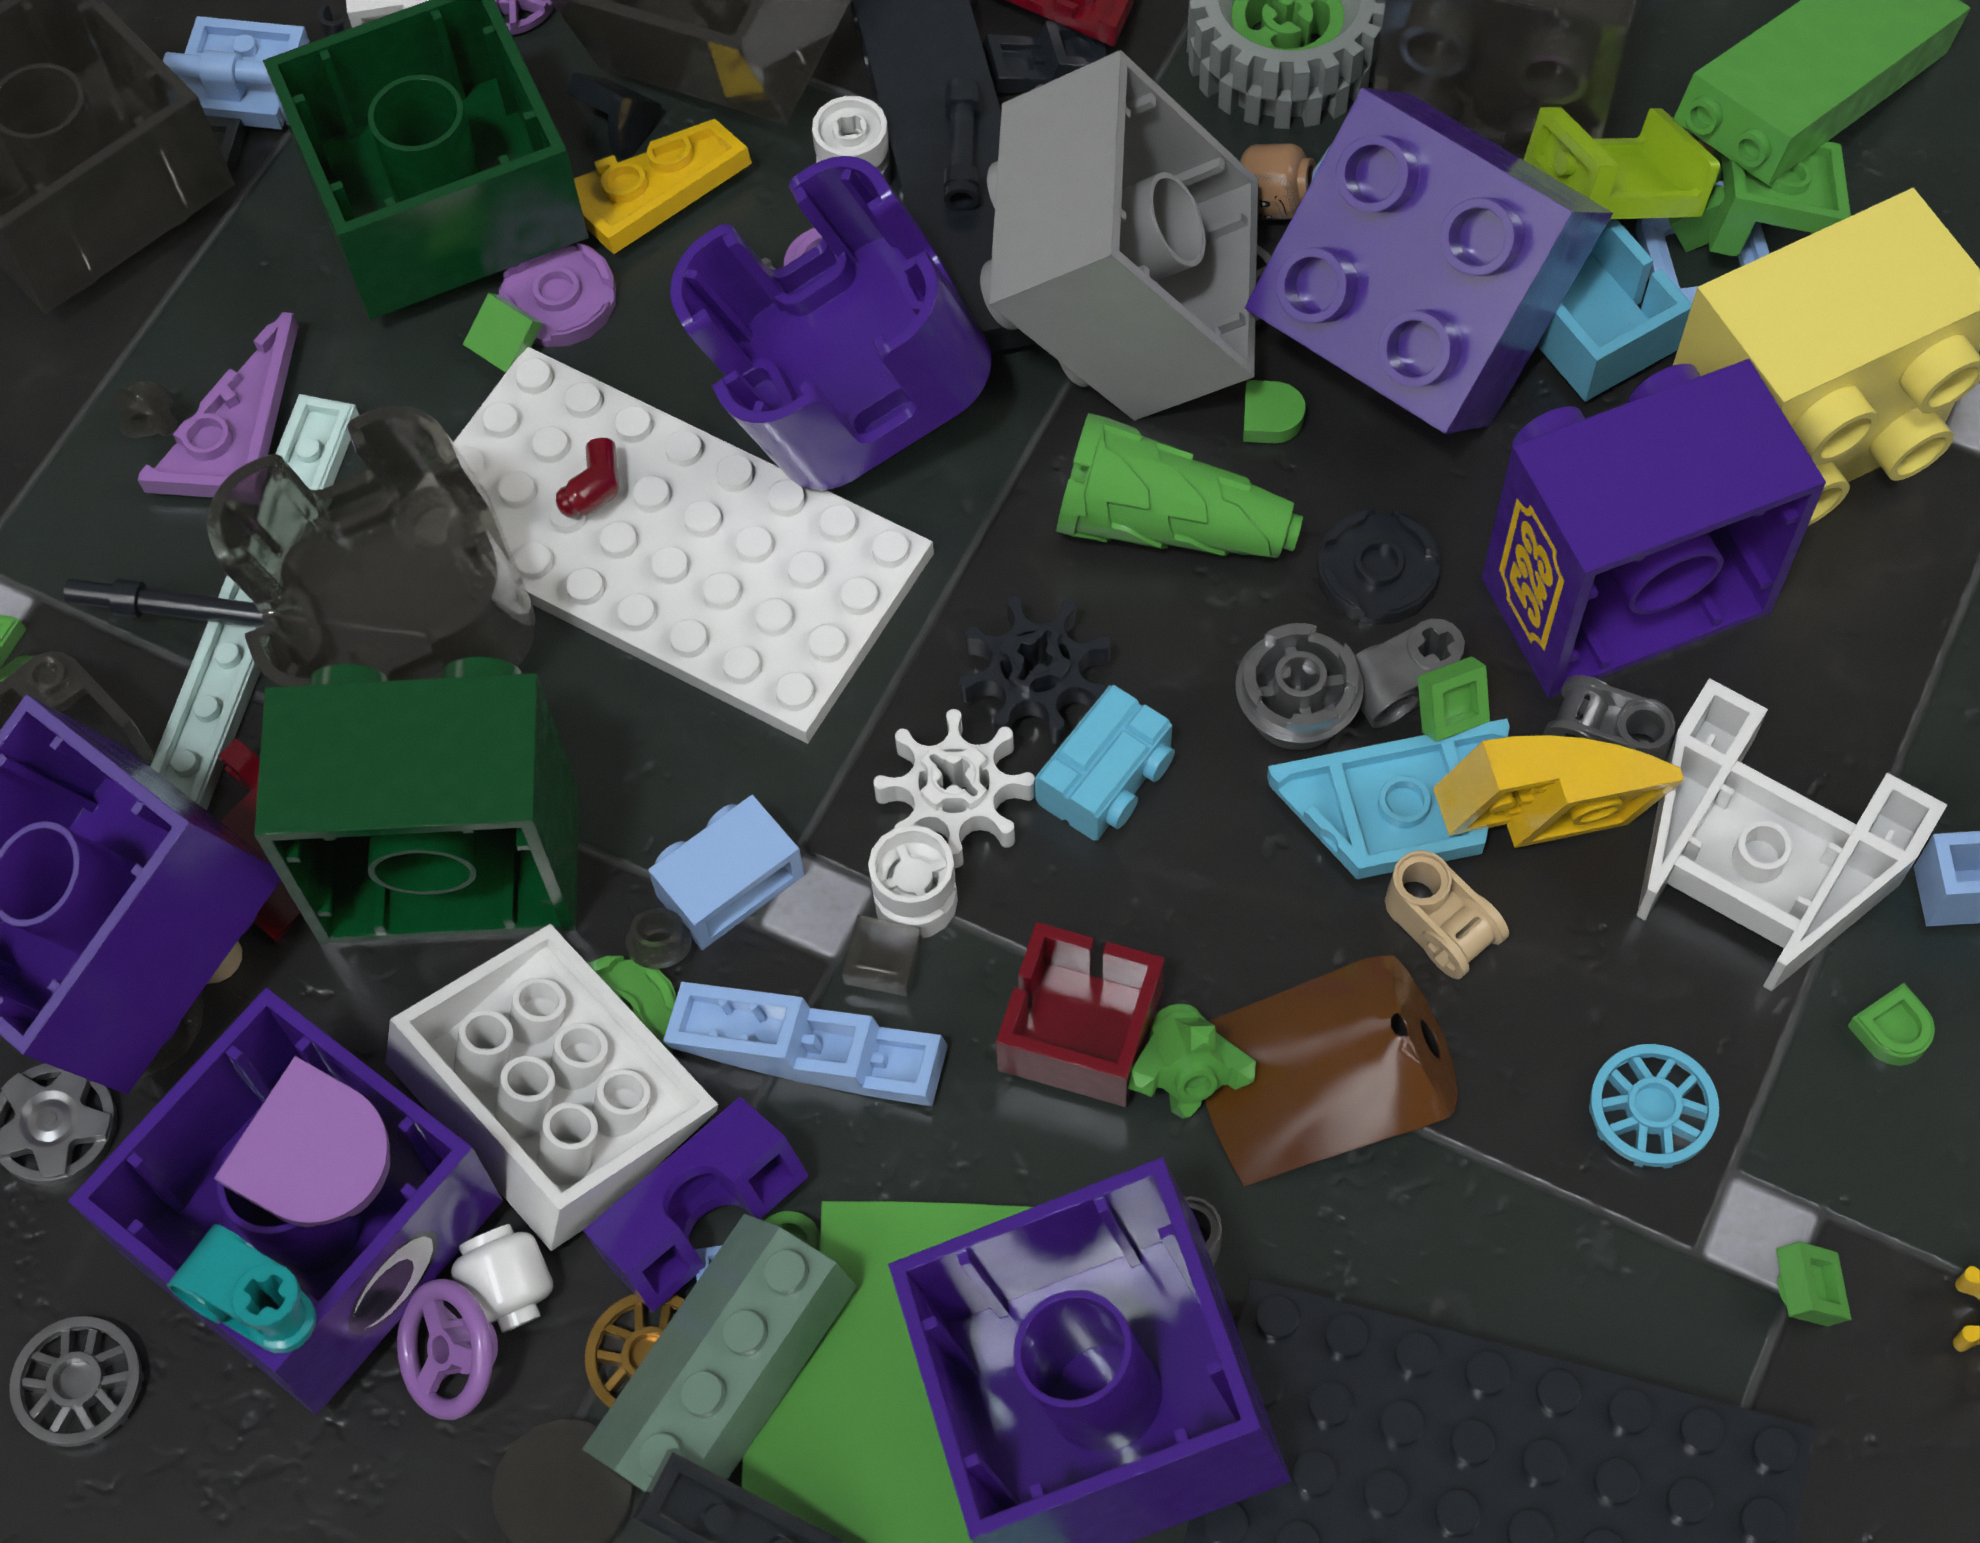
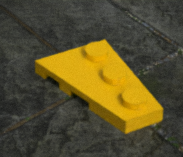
M712 119L651 141L646 153L618 162L614 155L595 161L596 171L574 178L586 229L613 254H616L752 164L748 147L716 119Z

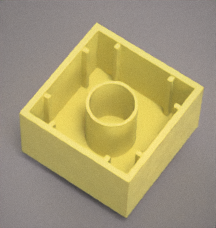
M1913 187L1698 286L1673 366L1692 364L1697 368L1700 375L1703 376L1750 359L1826 481L1809 522V525L1826 516L1841 503L1849 492L1850 484L1848 482L1879 467L1893 481L1909 478L1935 462L1951 445L1954 434L1946 425L1947 418L1955 402L1972 390L1980 381V269Z

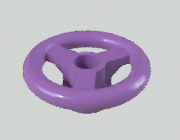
M431 1280L421 1285L415 1291L399 1321L397 1354L400 1371L414 1401L431 1416L442 1420H455L472 1412L484 1397L491 1379L492 1367L498 1353L497 1335L491 1322L488 1323L481 1305L469 1290L452 1280ZM443 1300L451 1303L459 1311L462 1318L458 1319L444 1306ZM424 1315L430 1336L427 1343L428 1358L422 1368L418 1352V1334ZM450 1374H470L463 1391L455 1398L447 1399L436 1393L441 1382Z

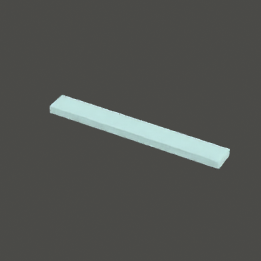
M299 394L218 598L278 606L287 605L360 417L356 405ZM208 621L150 766L206 811L225 765L218 755L235 739L277 630Z

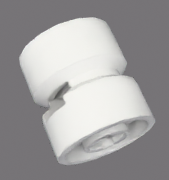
M843 96L830 100L823 105L813 118L812 126L814 149L817 155L816 163L837 156L861 158L874 165L890 185L892 166L890 150L888 148V126L883 110L873 101L860 96Z
M916 825L894 828L881 836L871 850L868 863L877 917L886 929L899 937L916 940L935 935L946 928L954 917L958 902L955 868L950 846L941 835L930 828Z

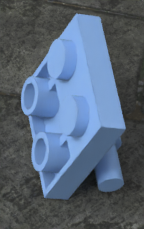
M197 16L185 53L166 52L163 58L164 73L177 76L168 101L173 118L184 119L186 113L241 119L243 126L282 129L285 118L263 60L309 44L305 28L302 26Z

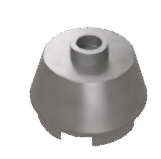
M1292 623L1269 630L1264 635V639L1256 643L1246 653L1236 675V695L1242 711L1265 739L1285 749L1305 750L1324 743L1352 721L1360 708L1363 698L1362 674L1350 647L1346 643L1342 646L1334 639L1317 633V626L1313 624Z

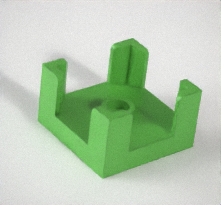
M1827 141L1769 185L1716 149L1712 154L1720 163L1716 183L1724 180L1725 197L1709 229L1710 252L1729 256L1739 255L1755 222L1813 234L1851 216L1841 144Z

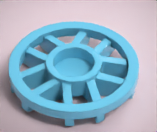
M1642 1044L1616 1053L1602 1066L1592 1086L1589 1111L1598 1131L1597 1135L1601 1141L1604 1140L1615 1152L1634 1162L1635 1166L1643 1167L1645 1165L1666 1169L1691 1159L1707 1145L1718 1123L1719 1100L1711 1078L1693 1058L1672 1047L1658 1044ZM1655 1057L1667 1061L1658 1075L1654 1077L1641 1058ZM1628 1062L1639 1081L1632 1085L1616 1068ZM1675 1064L1691 1074L1678 1088L1666 1080ZM1609 1080L1621 1096L1602 1099L1605 1082ZM1698 1084L1703 1091L1706 1105L1684 1099L1683 1097ZM1626 1110L1627 1119L1608 1124L1604 1112ZM1681 1113L1705 1120L1703 1131L1701 1132L1679 1119ZM1636 1130L1635 1148L1622 1141L1617 1135ZM1672 1133L1692 1143L1684 1149L1674 1152ZM1647 1134H1659L1662 1154L1646 1152Z

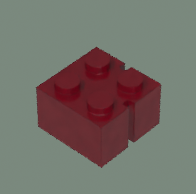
M1036 922L1018 974L1019 989L1015 987L1013 989L996 1040L998 1071L1126 1107L1131 1092L1128 1089L1131 1069L1144 1050L1151 1021L1154 1018L1163 990L1165 958L1106 942L1103 951V979L1091 976L1094 969L1093 937Z

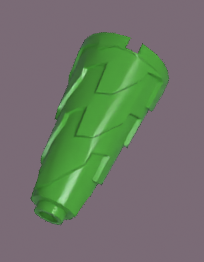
M1088 413L1074 457L1071 477L1068 479L1056 532L1102 542L1115 539L1160 549H1167L1168 545L1221 556L1236 553L1278 558L1282 549L1294 551L1303 516L1292 513L1294 502L1251 484L1250 480L1245 476L1193 459L1194 454L1142 436L1138 429L1107 417Z

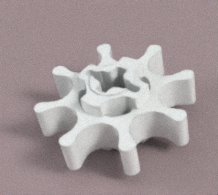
M951 709L946 714L948 735L944 741L937 745L925 746L919 744L906 729H900L896 732L897 754L912 762L914 766L909 773L902 777L892 778L882 775L875 777L874 789L877 802L884 804L892 801H903L914 809L911 815L897 823L895 828L916 825L930 828L934 832H939L946 836L952 851L954 868H959L963 865L961 842L966 835L973 831H988L995 835L1003 847L1009 848L1013 846L1015 842L1014 823L999 815L996 809L1000 803L1007 799L1032 800L1035 797V778L1030 772L1007 775L996 767L1000 759L1011 754L1014 750L1013 732L1009 727H1001L993 740L986 744H970L961 737L963 731L961 712L957 709Z

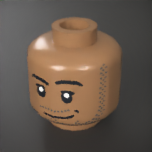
M1256 144L1249 146L1243 153L1240 162L1258 178L1257 221L1291 220L1312 182V174L1316 167L1314 159L1307 158L1303 149L1295 144Z

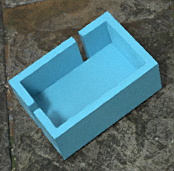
M1610 219L1537 344L1539 349L1585 402L1677 351L1692 306L1689 299L1662 269L1651 274L1641 309L1637 306L1642 301L1653 259L1617 219Z

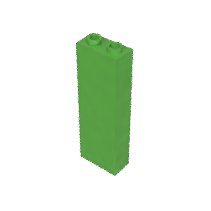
M1801 0L1696 71L1692 76L1673 121L1769 185L1947 54L1971 7L1960 0Z

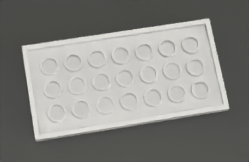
M530 347L515 360L392 523L398 537L807 744L934 554L933 541L827 490H815L800 486L793 482L779 467ZM595 438H609L613 440L616 444L619 488L617 495L613 500L592 514H581V516L574 519L564 516L556 506V493L559 488L567 486L571 478L587 469L585 448L587 442Z

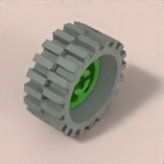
M1189 0L1187 53H1189L1188 65L1192 77L1200 75L1199 89L1207 98L1219 91L1218 108L1229 115L1238 106L1244 108V121L1259 126L1262 115L1275 117L1274 128L1289 129L1290 117L1302 116L1304 126L1309 127L1320 124L1321 111L1326 109L1335 119L1347 112L1348 97L1355 102L1361 88H1368L1369 82L1375 84L1383 57L1390 5L1388 4L1389 0ZM1261 22L1260 30L1251 29L1254 25ZM1311 34L1321 35L1319 39L1311 43Z

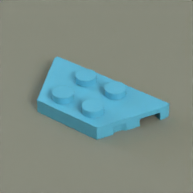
M1506 718L1485 723L1437 742L1427 735L1272 765L1268 766L1267 779L1269 786L1356 879L1393 872L1395 865L1401 857L1413 851L1424 850L1432 852L1444 859V861L1479 855L1483 853L1488 828L1449 836L1433 787L1481 741L1508 737L1510 725Z

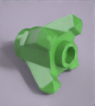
M1174 1004L1160 1010L1152 1019L1149 1042L1131 1069L1128 1089L1152 1097L1157 1088H1163L1169 1093L1171 1112L1183 1119L1190 1118L1201 1106V1101L1211 1096L1222 1085H1229L1236 1090L1254 1082L1256 1061L1216 1033L1215 1025L1209 1023L1198 1009L1188 1004Z

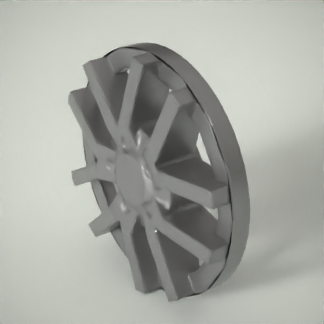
M89 1316L71 1317L47 1326L25 1345L12 1370L9 1387L10 1400L17 1419L28 1432L49 1445L73 1447L92 1442L100 1443L104 1440V1436L108 1435L120 1424L124 1425L129 1419L127 1416L138 1398L141 1383L144 1380V1372L142 1371L138 1350L131 1339L120 1328L101 1318ZM88 1329L85 1351L75 1352V1331ZM103 1333H106L120 1344L115 1348L100 1353ZM61 1335L59 1358L39 1352L45 1344ZM127 1358L128 1371L106 1375V1367ZM31 1361L50 1367L46 1380L25 1378ZM127 1385L125 1394L119 1405H117L107 1394V1391ZM24 1390L45 1393L29 1412L24 1401ZM98 1401H101L111 1415L96 1425L89 1413V1408ZM55 1405H60L62 1408L49 1430L39 1425ZM77 1415L86 1431L64 1434Z

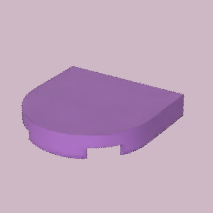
M294 1056L214 1179L224 1187L290 1224L302 1227H315V1225L333 1223L363 1211L382 1189L390 1169V1144L387 1129L378 1111L362 1094Z

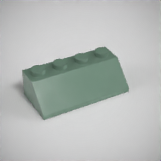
M744 1214L591 1435L583 1450L643 1492H646L668 1449L728 1480L857 1286L842 1268L829 1257L781 1227Z

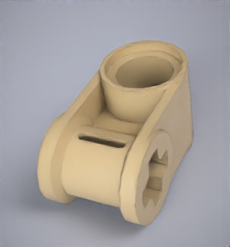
M1424 850L1413 851L1401 857L1395 865L1385 897L1387 912L1425 950L1433 963L1446 975L1454 979H1461L1469 972L1468 963L1491 943L1499 945L1509 937L1507 924L1496 908L1484 897L1476 894L1446 864L1444 859L1435 853ZM1407 882L1423 883L1431 890L1433 896L1429 898L1414 897L1406 891L1403 885Z

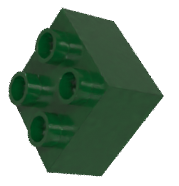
M428 0L263 60L297 152L369 320L589 238L567 150L495 0Z
M467 657L449 663L442 671V678L390 681L385 674L368 666L334 664L313 672L309 679V685L265 688L254 836L319 944L535 933L549 924L557 931L576 930L579 790L537 673L522 674L517 666L502 659Z

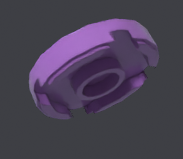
M577 243V247L568 245L507 268L503 273L504 281L501 289L499 287L500 296L543 323L534 343L544 347L570 346L589 339L607 324L616 306V285L606 259L590 246Z

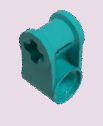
M217 1224L211 1227L167 1284L171 1292L194 1311L215 1323L224 1324L257 1344L263 1350L272 1353H288L300 1348L311 1337L316 1327L317 1314L314 1305L301 1291L296 1277L286 1267L257 1251L243 1238Z

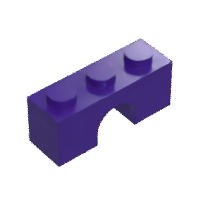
M739 1097L583 1231L610 1270L654 1312L697 1275L701 1269L706 1267L689 1242L692 1228L705 1213L720 1206L735 1205L742 1207L753 1217L761 1219L805 1181L809 1175L786 1137L744 1099Z

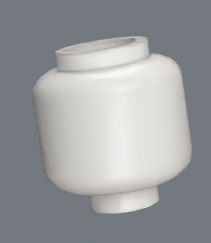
M507 1224L476 1236L459 1246L462 1256L452 1266V1278L473 1294L481 1305L488 1323L497 1321L501 1332L505 1333L541 1316L536 1304L547 1298L552 1292L553 1280L533 1235L527 1232L514 1233L511 1225Z

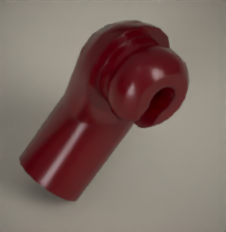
M595 438L587 442L585 446L587 469L571 478L567 486L559 488L556 493V506L564 516L574 519L581 516V514H592L613 500L617 495L619 488L616 444L613 440L609 438Z

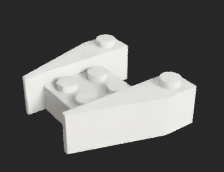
M1709 678L1678 728L1666 762L1680 767L1684 781L1658 802L1637 916L1643 920L1647 919L1667 884L1784 948L1763 985L1766 989L1773 991L1900 886L1947 804L1886 773L1856 825L1741 763L1755 740L1768 709Z

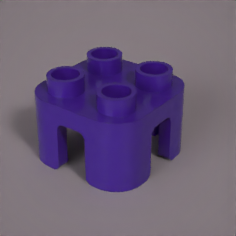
M837 156L819 161L798 173L790 181L789 189L800 210L822 236V240L817 246L780 269H769L732 225L722 224L698 238L685 251L674 270L670 287L674 311L685 331L725 375L724 378L712 385L721 405L793 482L805 488L815 490L833 489L855 480L963 412L982 392L991 369L989 343L939 253L881 172L870 162L852 156Z

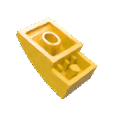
M1553 735L1513 736L1481 741L1433 787L1449 836L1507 824L1514 848L1628 825L1684 781V777L1680 767L1650 754L1617 744L1586 738Z

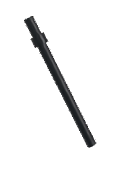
M69 578L64 587V600L66 603L110 608L111 613L116 616L141 618L143 613L424 650H431L434 642V626L147 589L146 584L141 581L116 579L114 584Z

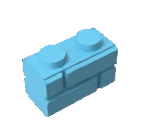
M1109 685L1035 777L1036 801L1039 806L1059 819L1067 820L1070 826L1093 841H1098L1110 825L1115 829L1121 828L1137 805L1138 797L1134 795L1147 778L1153 782L1158 781L1173 760L1175 750L1171 748L1172 724L1169 719L1147 705H1140L1136 698L1117 686Z

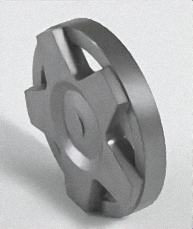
M45 1063L30 1068L23 1073L18 1072L1 1088L0 1163L20 1180L42 1186L68 1183L91 1171L109 1151L116 1134L118 1115L114 1098L106 1086ZM57 1077L52 1082V1084L47 1087H43L37 1083L48 1078ZM90 1087H93L98 1093L103 1112L85 1105ZM12 1106L15 1111V1117L4 1125L6 1115ZM95 1142L82 1158L71 1164L73 1150L76 1145ZM34 1154L39 1171L25 1168L13 1161L12 1158Z

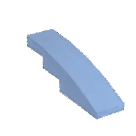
M681 982L663 1040L669 1048L728 1065L810 1085L931 1107L948 1048L942 1035L879 1027L872 1016L810 1008L803 997Z

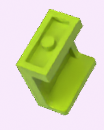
M1540 107L1524 157V161L1613 212L1610 219L1702 217L1720 169L1719 161L1681 125L1673 121V118L1662 108L1649 109L1641 134L1637 138L1593 139L1561 107Z

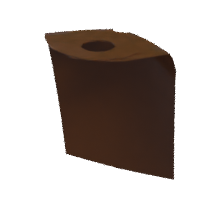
M1380 955L1361 959L1208 1021L1215 1025L1216 1033L1256 1061L1254 1082L1236 1090L1229 1085H1222L1205 1099L1216 1134L1244 1187L1353 1149L1421 1129L1449 1118L1455 1112L1458 1087L1447 1040L1421 990L1406 967L1395 956ZM1398 1013L1401 1015L1406 1025L1408 1036L1396 1035L1392 1030L1391 1019L1394 1014ZM1421 1019L1427 1023L1435 1037L1439 1049V1058L1433 1055L1424 1039L1421 1030Z

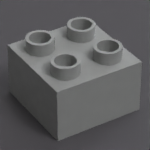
M1121 50L1002 103L998 161L991 164L987 174L988 191L995 208L992 259L983 265L980 275L982 295L993 318L1006 329L1021 330L1059 360L1063 371L1073 383L1081 387H1093L1134 421L1253 378L1255 363V315L1244 307L1256 287L1258 178Z

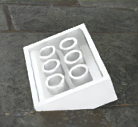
M551 924L390 1019L386 1064L435 1119L473 1147L495 1188L551 1251L589 1226L643 1180L704 1124L718 1108V1103Z

